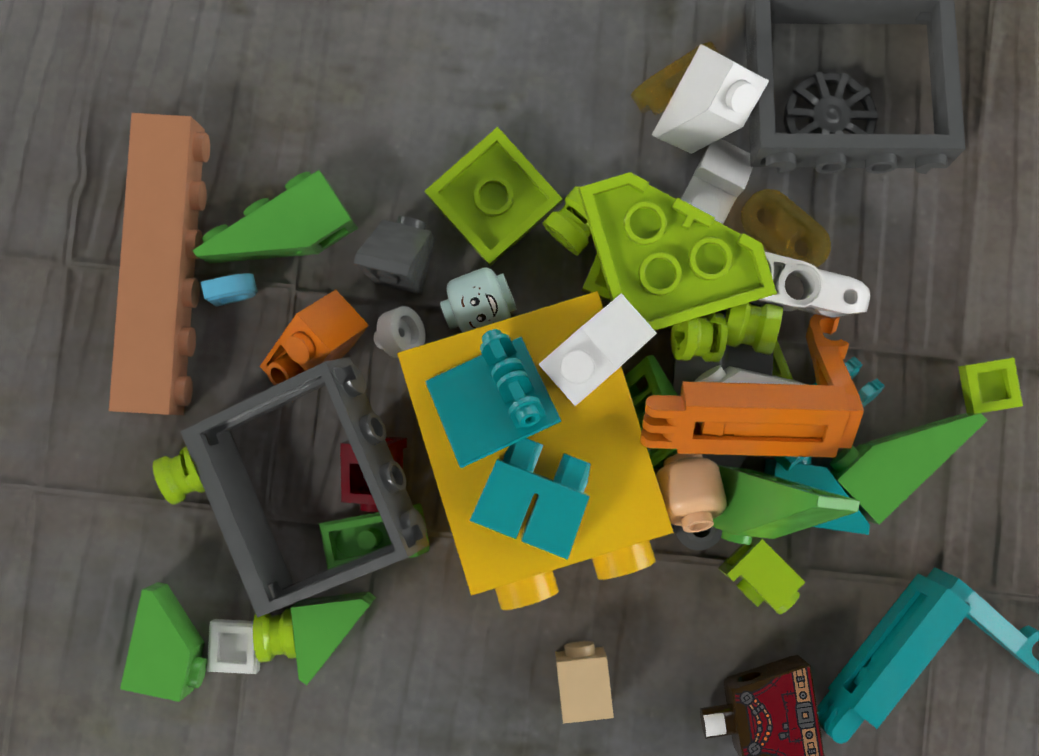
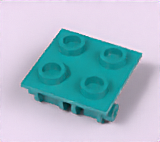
M498 329L489 330L482 336L483 343L480 346L482 355L425 381L460 468L561 422L522 337L512 341L507 334H503Z

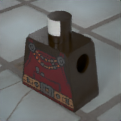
M799 655L789 656L725 678L724 689L727 704L700 708V718L705 738L732 735L734 749L739 756H825L811 665Z

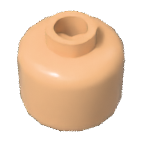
M676 454L667 458L663 463L664 467L656 474V478L670 523L682 526L683 531L687 533L701 532L711 528L714 525L713 519L720 516L727 507V499L718 465L710 459L703 458L702 454Z

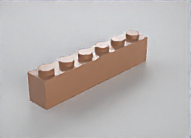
M131 113L109 411L184 415L185 406H188L191 402L193 384L191 377L187 376L188 357L193 356L196 348V332L193 327H190L192 308L197 307L200 296L199 282L194 278L195 259L200 258L196 257L192 250L203 244L202 232L198 230L199 211L205 209L207 201L206 185L204 181H201L202 163L208 162L210 156L209 135L205 133V129L191 116Z

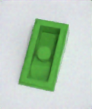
M414 504V509L419 511L424 519L421 504ZM379 512L319 523L328 569L392 544ZM426 529V538H427V540H428V542H429L428 534H427V529ZM430 545L415 553L414 555L410 556L409 558L417 557L428 552L430 550Z

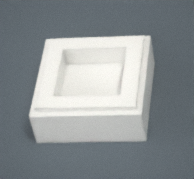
M224 619L210 621L207 672L257 674L260 671V662L256 658L254 650L253 621Z

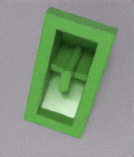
M367 591L303 599L291 607L298 679L307 686L375 600L376 597Z

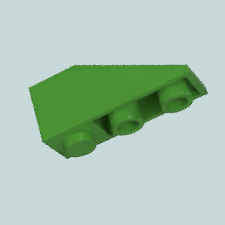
M318 170L313 174L303 172L292 178L285 185L286 191L274 199L263 198L248 206L243 212L245 217L233 225L223 224L207 232L202 237L203 244L192 251L196 257L210 264L314 255L324 251L357 230L358 227L321 171Z

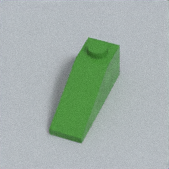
M963 413L862 443L856 448L852 445L851 449L844 448L836 455V458L832 459L830 465L833 469L830 472L849 498L860 501L859 511L868 522L880 525L988 420L981 413Z
M718 465L727 499V507L720 516L713 519L714 525L712 527L722 530L721 538L724 540L751 545L752 537L776 539L858 512L860 501L757 470Z

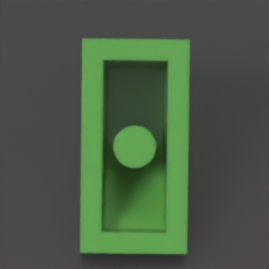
M157 582L143 588L141 591L120 690L180 702L194 691V688L201 686L206 673L207 659L201 657L204 640L168 584Z

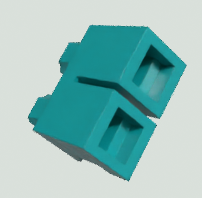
M525 438L510 445L503 460L499 458L496 460L470 521L516 539L533 495L537 493L538 496L524 527L521 541L568 560L590 497L584 491L588 483L591 464L563 453L552 480L533 472L544 445Z

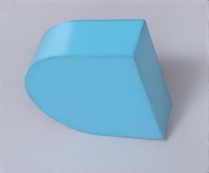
M251 273L229 275L201 282L204 299L216 307L252 298L258 292L254 274Z

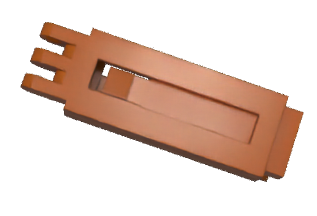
M814 314L810 318L806 340L813 362L817 385L683 381L681 396L652 395L647 398L645 405L646 413L644 414L643 429L640 437L641 444L647 448L677 449V454L836 458L839 448L851 449L864 413V408L843 361L850 343L842 339L829 340L823 335V333L831 335L837 330L840 317L830 318Z

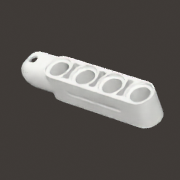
M765 252L777 294L750 303L761 306L769 303L782 306L783 311L798 309L830 318L867 312L870 291L863 282L849 276L817 269L814 265L805 261ZM789 274L799 277L803 283L804 293L799 300L791 298L786 292L785 280Z

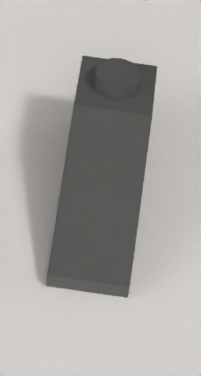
M398 216L396 223L382 220L357 251L354 264L377 285L422 295L435 238L432 231L425 230L426 223L405 216Z

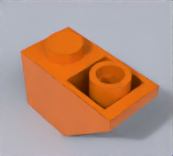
M335 289L296 313L259 367L268 375L269 380L275 386L325 361L341 359L349 352L369 325Z

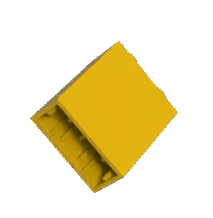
M598 291L397 353L470 594L472 596L495 589L501 610L521 608L554 596L559 592L553 570L591 558L599 580L616 578L647 568L656 562L650 540L674 533L648 449L640 442L642 430L622 367L618 368L575 406L539 366V363L603 309ZM498 329L503 334H507L512 341L522 337L561 419V422L527 437L544 445L533 472L553 480L563 453L591 464L588 483L584 491L590 497L568 560L521 541V535L537 499V493L533 495L516 539L470 521L498 458L503 460L509 446L460 468L425 381L482 355L480 351V346L483 343L482 336L489 330Z

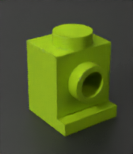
M752 537L751 545L742 544L718 568L733 582L739 576L742 578L736 586L754 605L758 607L764 601L779 615L785 613L796 603L800 597L798 590L806 583L759 537Z

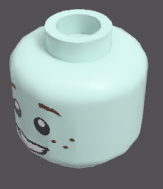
M487 267L450 280L447 284L448 299L440 302L449 328L459 327L462 333L511 318L510 312L517 310L504 273L496 276L495 272Z

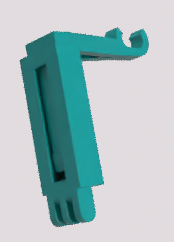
M934 567L927 577L917 574L828 687L830 691L817 706L820 727L839 744L846 743L864 720L878 729L965 617L1027 668L1039 674V661L1033 656L1032 647L1039 641V630L1028 625L1018 631L961 579Z

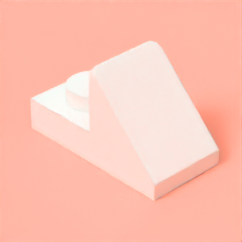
M723 139L709 144L681 200L715 217L714 220L724 224L735 200L744 191L753 167L750 166V153Z

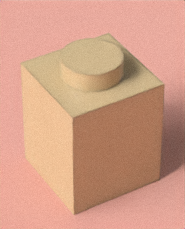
M579 641L566 644L565 651L555 652L563 724L614 718L608 661L604 647L595 648L594 642Z

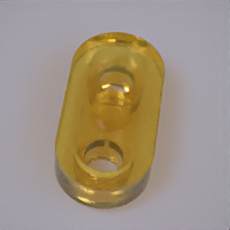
M712 41L702 44L719 53ZM699 46L645 80L631 93L630 97L641 113L651 110L654 115H658L665 111Z
M763 189L754 193L743 205L741 223L744 230L753 239L761 242L763 247L770 253L805 261L816 268L827 260L831 251L829 234L818 222L782 192L774 189ZM765 209L771 213V224L765 225L758 220V210ZM797 240L807 243L809 247L807 256H800L796 253L794 245Z

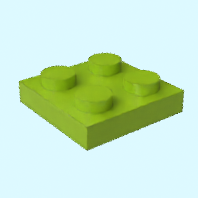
M496 127L424 191L426 196L489 266L493 265L563 201L561 196L499 127Z

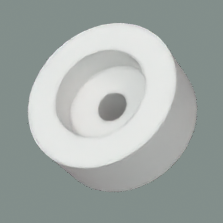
M401 306L392 309L379 317L377 331L374 333V342L379 349H383L389 356L399 359L398 352L425 344L424 325L418 314L411 308Z

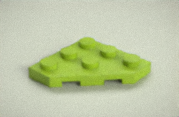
M632 172L579 188L578 191L611 301L622 293L654 331L777 294L761 242L744 233L740 234L714 220L715 217L677 197L675 199L649 185L648 181Z

